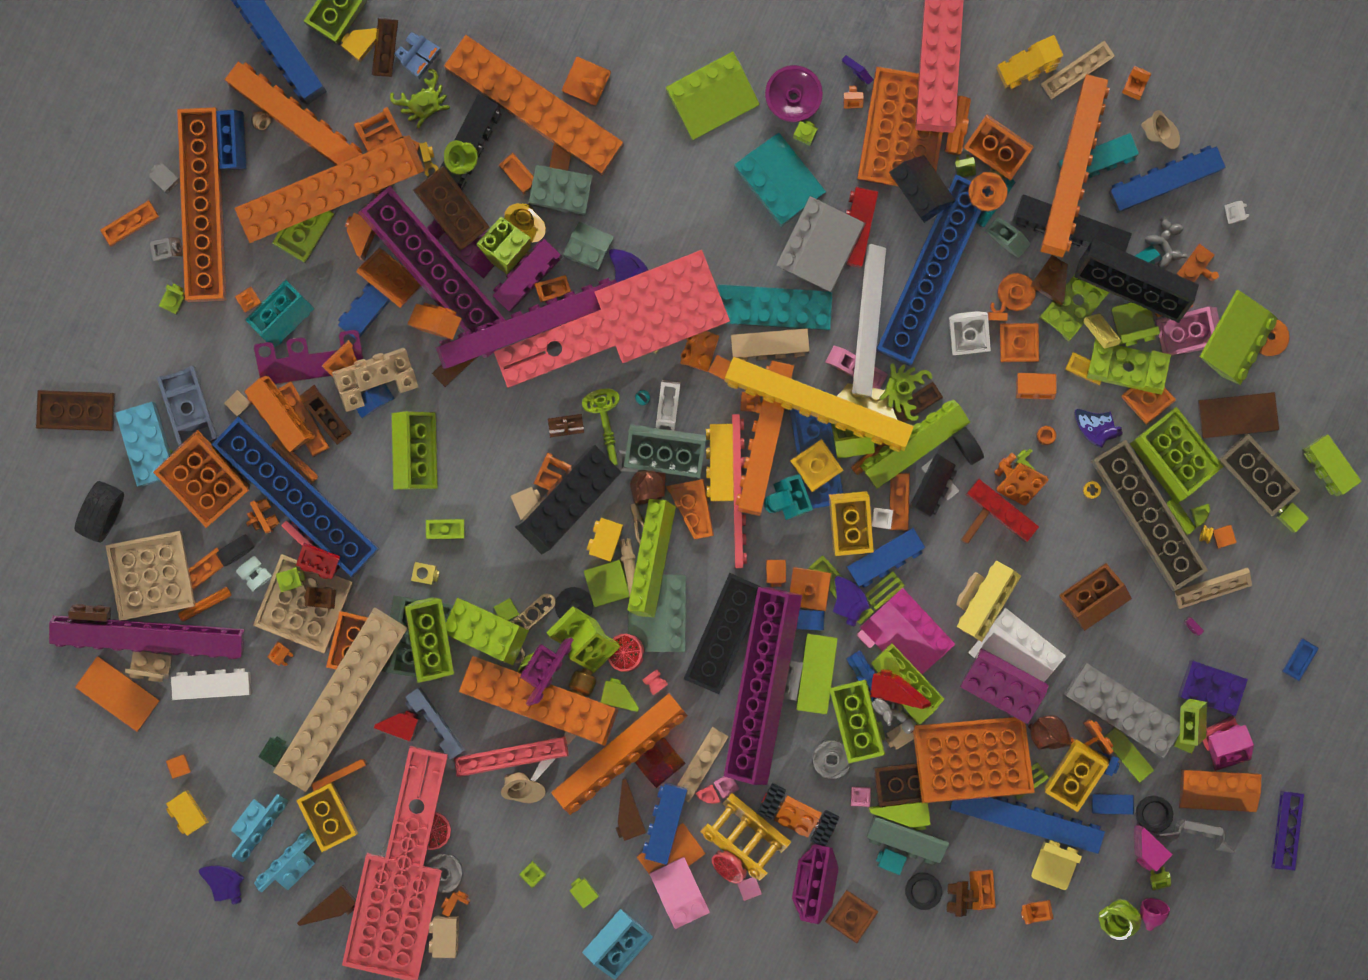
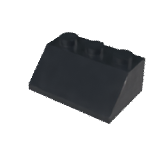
M925 155L904 161L889 172L924 223L956 201Z
M936 454L909 507L928 517H931L932 514L936 515L940 507L937 503L940 497H945L949 489L946 485L949 480L953 481L957 470H955L956 465L941 455Z

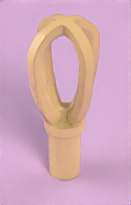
M631 504L633 521L635 522V535L640 544L638 522L644 527V521L639 507Z

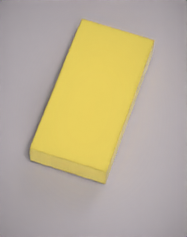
M1100 313L1085 317L1084 324L1104 349L1120 344L1121 339Z

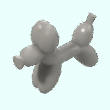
M1166 216L1160 219L1162 221L1161 227L1164 230L1161 236L1152 235L1145 238V242L1150 245H1161L1165 255L1159 261L1158 267L1163 269L1170 264L1171 260L1187 258V254L1171 250L1167 241L1171 238V235L1180 234L1183 231V226L1180 224L1171 226V223L1166 220Z
M876 698L872 702L873 709L880 715H883L888 726H891L893 716H896L899 721L903 722V731L907 734L912 733L916 722L911 716H907L902 711V704L892 702L889 706L880 698Z

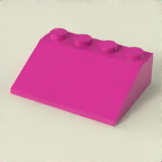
M901 588L860 626L861 630L872 639L881 651H884L892 643L921 674L925 673L955 645L904 588Z

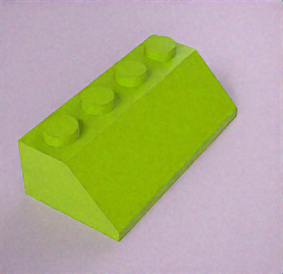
M405 411L391 413L393 490L438 489L436 412Z
M431 597L414 601L405 606L417 682L420 683L453 675L454 671L442 599Z
M861 680L829 688L848 763L885 755L867 681Z

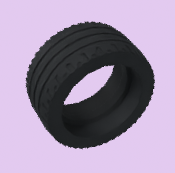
M97 481L90 489L81 506L75 522V532L90 540L101 543L115 523L123 503L124 492L105 482Z

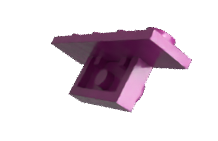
M568 638L563 640L556 654L544 645H538L520 676L535 687L526 702L528 706L538 704L544 695L542 692L545 687L547 688L552 683V675L562 666L563 662L561 660L564 655L566 656L571 651V643L574 639Z

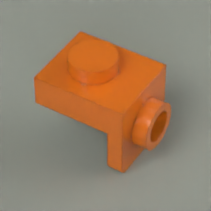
M1134 66L1122 93L1140 100L1151 73L1143 68Z
M459 890L457 893L453 892L450 899L445 898L441 906L444 909L442 914L449 917L458 900L468 905L471 901L468 899L469 895Z
M1050 900L1031 902L1022 906L1021 915L1026 925L1054 919Z

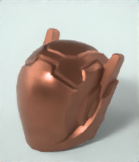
M640 470L634 474L630 482V488L636 506L648 504L649 499L660 500L665 496L666 473Z
M1043 716L1033 724L1030 723L1028 725V728L1031 730V738L1038 750L1046 748L1050 750L1072 745L1067 726L1058 716Z

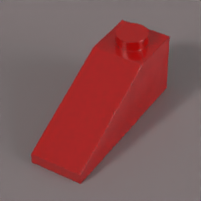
M882 669L881 672L873 674L871 697L920 709L931 706V702L901 676L892 674L891 670Z

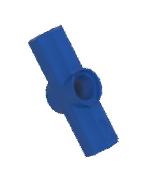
M861 650L846 659L855 672L857 681H867L871 695L873 674L876 672L873 667H870ZM871 697V701H875L876 698Z

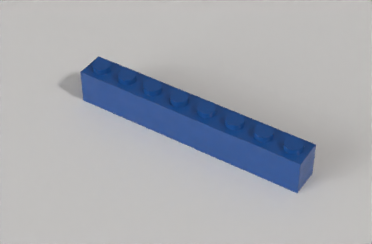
M1005 797L950 802L949 809L1097 854H1099L1105 831L1100 830L1101 826L1090 823L1089 826L1082 825V820L1071 818V821L1063 819L1064 815L1055 812L1052 815L1045 814V809L1034 807V810L1026 808L1027 804L1018 801L1015 804L1008 803L1009 799Z

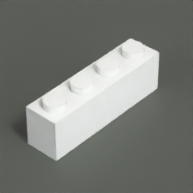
M245 668L234 669V673H226V669L214 670L215 674L208 675L207 671H195V675L188 676V672L176 673V677H171L172 700L252 695L251 673L245 672Z

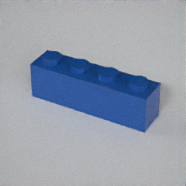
M912 528L846 568L858 587L862 585L865 588L873 583L872 579L879 576L882 578L889 574L888 569L891 567L899 568L906 564L905 559L912 556L914 559L923 554L922 549L925 546L915 529Z
M666 782L664 787L660 786L657 796L661 798L660 803L655 805L652 816L656 817L655 822L649 825L647 834L651 835L649 843L645 842L642 853L646 854L645 859L667 865L687 788Z

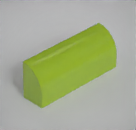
M806 634L796 710L827 714L830 698L829 688H831L838 638Z

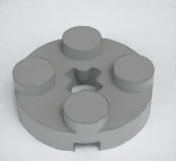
M835 740L825 741L815 749L813 765L822 777L837 779L845 775L849 770L851 763H848L844 744ZM828 755L837 756L835 765L827 763Z
M436 855L426 864V867L439 870L443 868L449 872L446 874L447 878L444 879L441 876L438 888L440 893L454 890L462 880L463 871L461 864L452 855Z

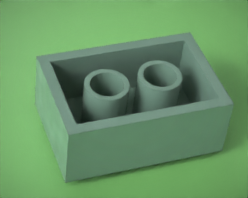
M536 165L528 205L585 216L593 175Z

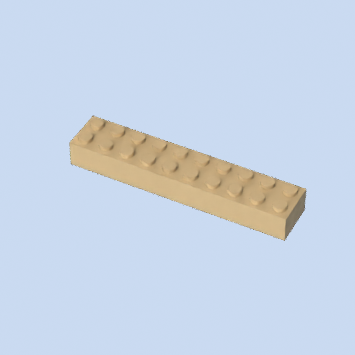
M374 607L273 773L307 792L408 627Z

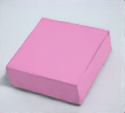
M863 630L857 633L856 636L868 648L875 644Z
M723 776L713 782L723 799L739 790L735 780Z
M851 786V806L870 807L871 787Z
M753 877L737 883L744 901L762 894L757 880Z

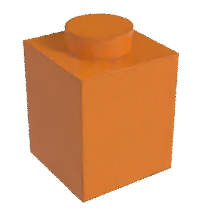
M766 560V583H770V587H782V583H786V560Z

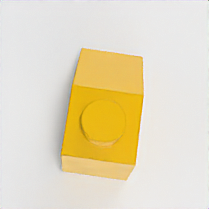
M377 28L353 30L351 33H347L341 40L343 42L341 44L342 48L361 63L375 46Z

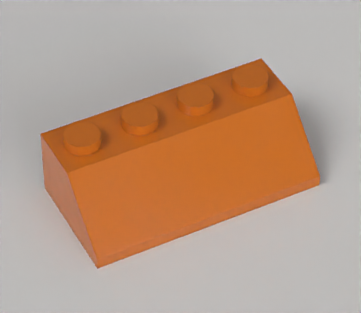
M1181 769L1179 808L1257 812L1261 795L1262 774Z

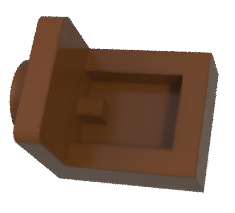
M306 588L304 595L305 606L335 608L336 590Z

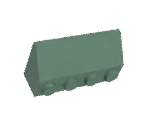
M630 425L624 467L700 478L706 435Z
M876 815L873 816L866 836L872 844L878 846L881 843L886 844L889 850L899 852V849L906 851V856L917 859V856L925 858L924 862L935 865L936 862L941 863L949 845V842L944 839Z

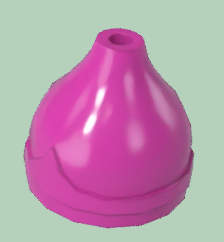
M1155 898L1143 900L1140 906L1141 919L1145 923V928L1149 931L1162 925L1170 913L1169 906Z

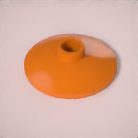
M1278 319L1274 329L1270 332L1274 334L1275 338L1270 340L1267 337L1266 344L1259 352L1262 355H1278L1286 349L1289 343V331L1285 324Z

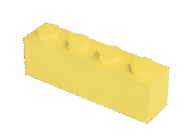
M995 561L994 565L990 567L987 577L980 584L975 597L969 602L966 612L960 617L957 627L982 642L1021 578V575L1004 564Z

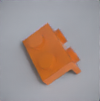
M705 331L687 338L685 349L681 353L680 364L708 372L719 335Z

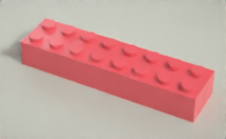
M924 0L915 130L954 132L964 0Z

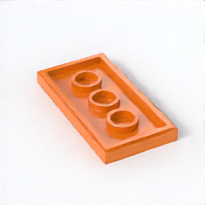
M99 656L95 658L75 686V688L136 732L141 729L161 701Z

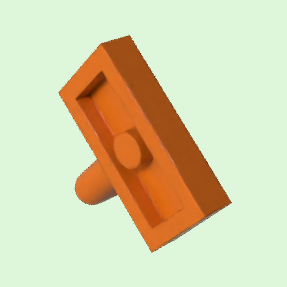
M1199 243L1176 275L1195 282L1200 274L1210 281L1216 280L1219 277L1218 272H1211L1205 268L1214 257V254Z

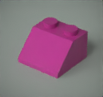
M1236 725L1224 732H1214L1209 736L1208 740L1215 771L1252 759L1254 744L1246 725Z

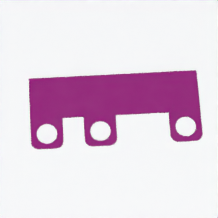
M358 331L340 332L341 347L345 344L343 340L345 335L353 334L355 336L356 342L352 345L353 352L357 361L362 360L363 354ZM302 337L287 341L289 357L276 359L274 345L271 342L259 343L254 346L259 376H269L274 384L331 376L322 365L337 351L309 354L306 339ZM293 342H301L304 346L303 350L299 353L294 352L291 349ZM260 347H269L271 354L268 357L260 356L258 352Z

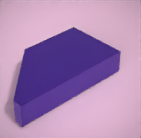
M847 55L841 59L866 84H870L874 80L863 66Z

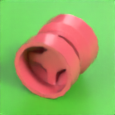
M658 669L642 679L645 685H649L652 695L668 685L666 680L660 678L661 673Z

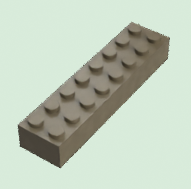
M1127 440L1120 442L1091 460L1172 591L1178 590L1208 571Z

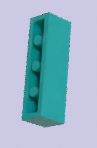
M1131 133L1091 149L1090 155H1093L1091 165L1087 166L1086 172H1089V178L1100 175L1099 171L1107 169V171L1118 168L1117 164L1119 163L1129 164L1135 161V157L1139 155ZM1060 160V161L1057 163L1058 166H1059L1060 171H1061V167H1062L1063 160Z

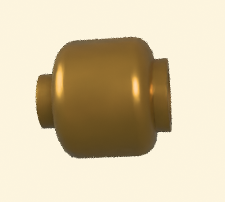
M582 668V671H574L568 685L571 692L584 697L590 696L597 682L596 678L592 676L593 672Z

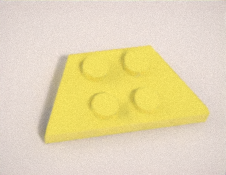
M848 383L837 396L897 419L893 408L888 407V396L883 400L879 399L885 390L872 388V397L867 398L852 394L853 384Z

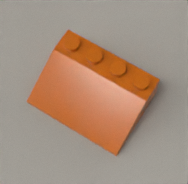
M199 430L185 440L153 471L206 528L247 493L250 488V484Z

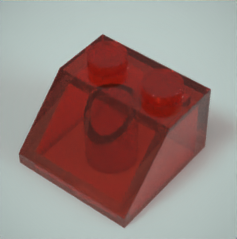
M665 737L657 741L653 748L644 752L635 762L656 788L686 764Z

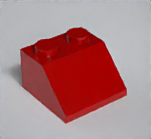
M407 710L405 713H399L375 724L374 728L404 740L413 741L421 719L417 717V713Z

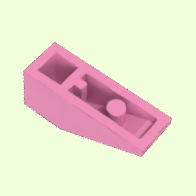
M833 346L825 363L854 378L856 355L844 348ZM874 367L873 388L881 389L888 374L877 367Z

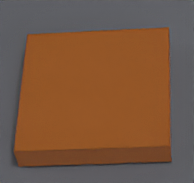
M846 890L825 922L855 943H858L878 911Z

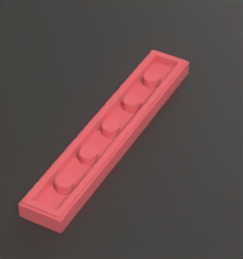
M564 736L456 757L454 762L457 777H463L569 756L567 740Z

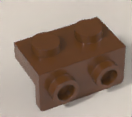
M75 604L68 611V619L111 620V607Z

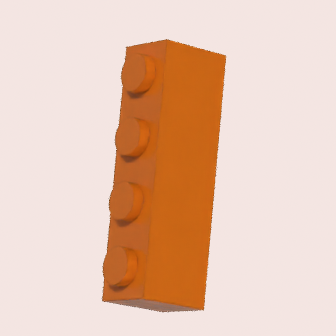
M424 302L423 305H415L407 325L426 333L453 340L462 318L455 316L457 312L451 309Z
M269 376L260 377L244 391L248 401L255 405L260 417L266 420L271 432L277 435L284 449L289 452L296 451L313 437Z

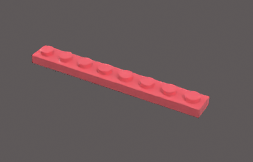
M732 414L735 569H741L743 564H747V553H743V545H746V534H742V526H746V514L742 515V512L738 511L739 506L735 505L737 494H742L741 488H743L739 485L742 477L741 469L744 468L745 457H741V449H744V438H740V430H744V419H740V414Z

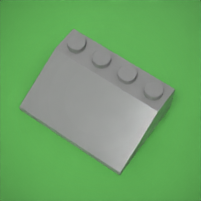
M810 196L776 266L832 293L866 223Z

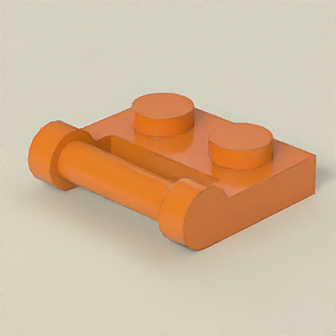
M388 107L375 116L361 123L357 122L354 124L368 152L403 138ZM385 118L388 119V123L366 134L364 133V129Z
M547 453L533 483L546 490H549L562 477V475L547 469L549 464L565 471L572 466L553 457V454Z

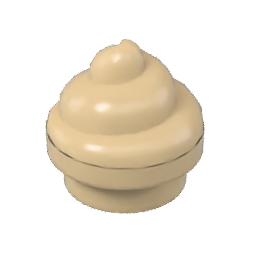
M265 111L252 113L251 121L254 128L265 130L270 125L271 119Z

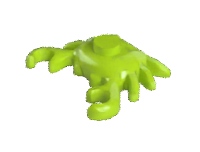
M431 68L428 69V72L433 74V78L431 80L424 78V82L429 88H422L417 94H412L411 100H407L403 92L401 93L400 100H395V94L393 92L390 93V101L394 105L407 106L409 108L401 109V113L414 114L408 117V121L420 118L417 123L418 129L430 115L450 109L448 105L440 106L447 98V95L439 98L443 86L440 84L438 90L435 91L438 74Z
M892 363L890 364V377L887 386L879 399L883 400L889 396L888 407H892L894 402L896 411L900 413L901 405L905 417L910 421H916L919 419V416H911L910 411L915 410L917 407L908 404L907 401L912 399V391L916 388L914 381L924 385L925 382L922 380V376L926 375L928 379H932V374L928 370H921L915 375H910V373L915 371V367L903 373L905 369L904 364L896 373L895 365Z

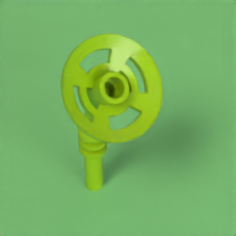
M598 389L590 392L583 398L582 407L587 412L600 413L604 430L603 437H605L603 440L606 441L604 445L607 446L609 460L617 466L618 462L614 447L616 442L614 440L615 437L612 436L614 432L611 431L607 411L619 403L620 397L618 392L613 389Z

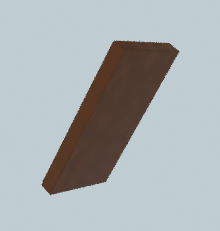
M444 166L413 189L414 193L459 251L463 250L490 228Z
M38 390L36 429L114 432L115 393Z
M1275 392L1198 400L1202 439L1279 430Z

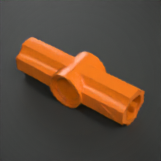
M957 96L955 129L953 133L948 132L945 153L961 156L964 136H966L969 123L968 113L971 98Z

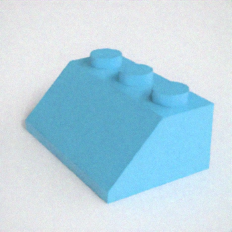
M620 909L582 953L593 965L616 980L653 936L631 916Z

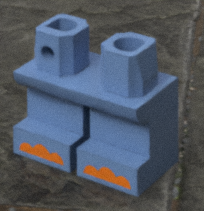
M411 32L406 38V42L412 45L411 49L407 51L400 46L395 52V56L401 61L402 66L420 80L430 67L429 63L432 64L441 49L424 36H418Z

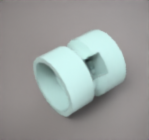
M256 556L251 557L236 570V573L242 580H247L246 585L252 592L258 590L272 577L266 568H261L262 563ZM257 572L259 575L253 579L251 576Z

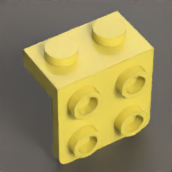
M1050 840L1047 843L1043 841L1031 877L1056 888L1066 890L1076 864H1080L1082 856L1078 854V850L1071 847L1065 850L1060 848L1061 844Z

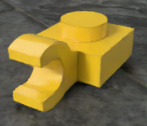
M427 142L419 145L425 165L424 172L429 177V169L434 168L436 172L439 168L432 163L431 158L435 157L432 146L429 147Z

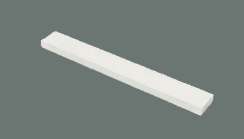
M868 244L866 249L852 394L867 398L872 397L886 255L885 247Z

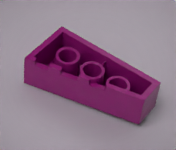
M543 239L542 242L540 241L535 245L529 256L526 255L520 261L521 265L516 270L513 269L506 276L508 279L503 284L499 283L493 291L495 293L492 296L511 312L535 287V284L539 283L563 258L562 255Z

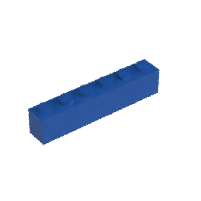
M1211 145L1200 149L1201 153L1197 155L1193 153L1187 154L1182 157V161L1177 163L1176 160L1170 161L1165 164V168L1160 170L1158 167L1147 171L1148 175L1143 177L1140 174L1131 177L1130 182L1126 184L1119 182L1112 185L1113 189L1109 191V195L1117 213L1222 171L1226 167L1217 146L1211 148Z

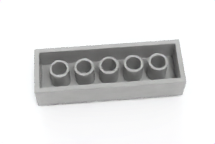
M1087 663L1082 665L1064 694L1065 697L1161 758H1165L1180 734V722Z

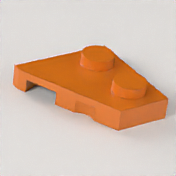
M348 340L322 365L332 377V372L354 365L357 361L352 343Z

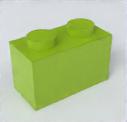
M1188 699L1181 706L1180 743L1198 746L1206 738L1207 702Z

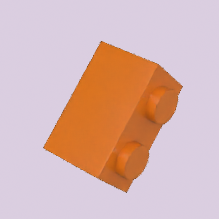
M353 213L352 217H348L345 227H347L346 231L356 255L360 260L364 261L376 233L359 214Z

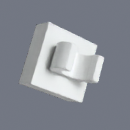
M1243 201L1224 205L1228 224L1240 222L1249 217V214H1245L1244 207H1247V204L1243 203Z
M874 508L872 527L891 529L893 510Z

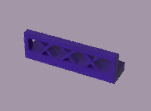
M1280 791L1271 865L1274 869L1295 871L1304 794ZM1291 796L1299 797L1298 806L1292 810L1290 808ZM1292 814L1296 818V825L1289 828L1287 826L1288 817ZM1290 833L1294 838V843L1287 848L1285 845L1286 835ZM1287 852L1292 858L1291 866L1283 865L1284 854Z

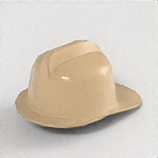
M1156 110L1152 117L1142 122L1141 126L1150 141L1162 142L1169 149H1175L1179 146V131L1162 111Z
M524 773L506 774L504 777L505 782L501 795L505 799L523 803H535L545 796V787L540 783L530 781Z

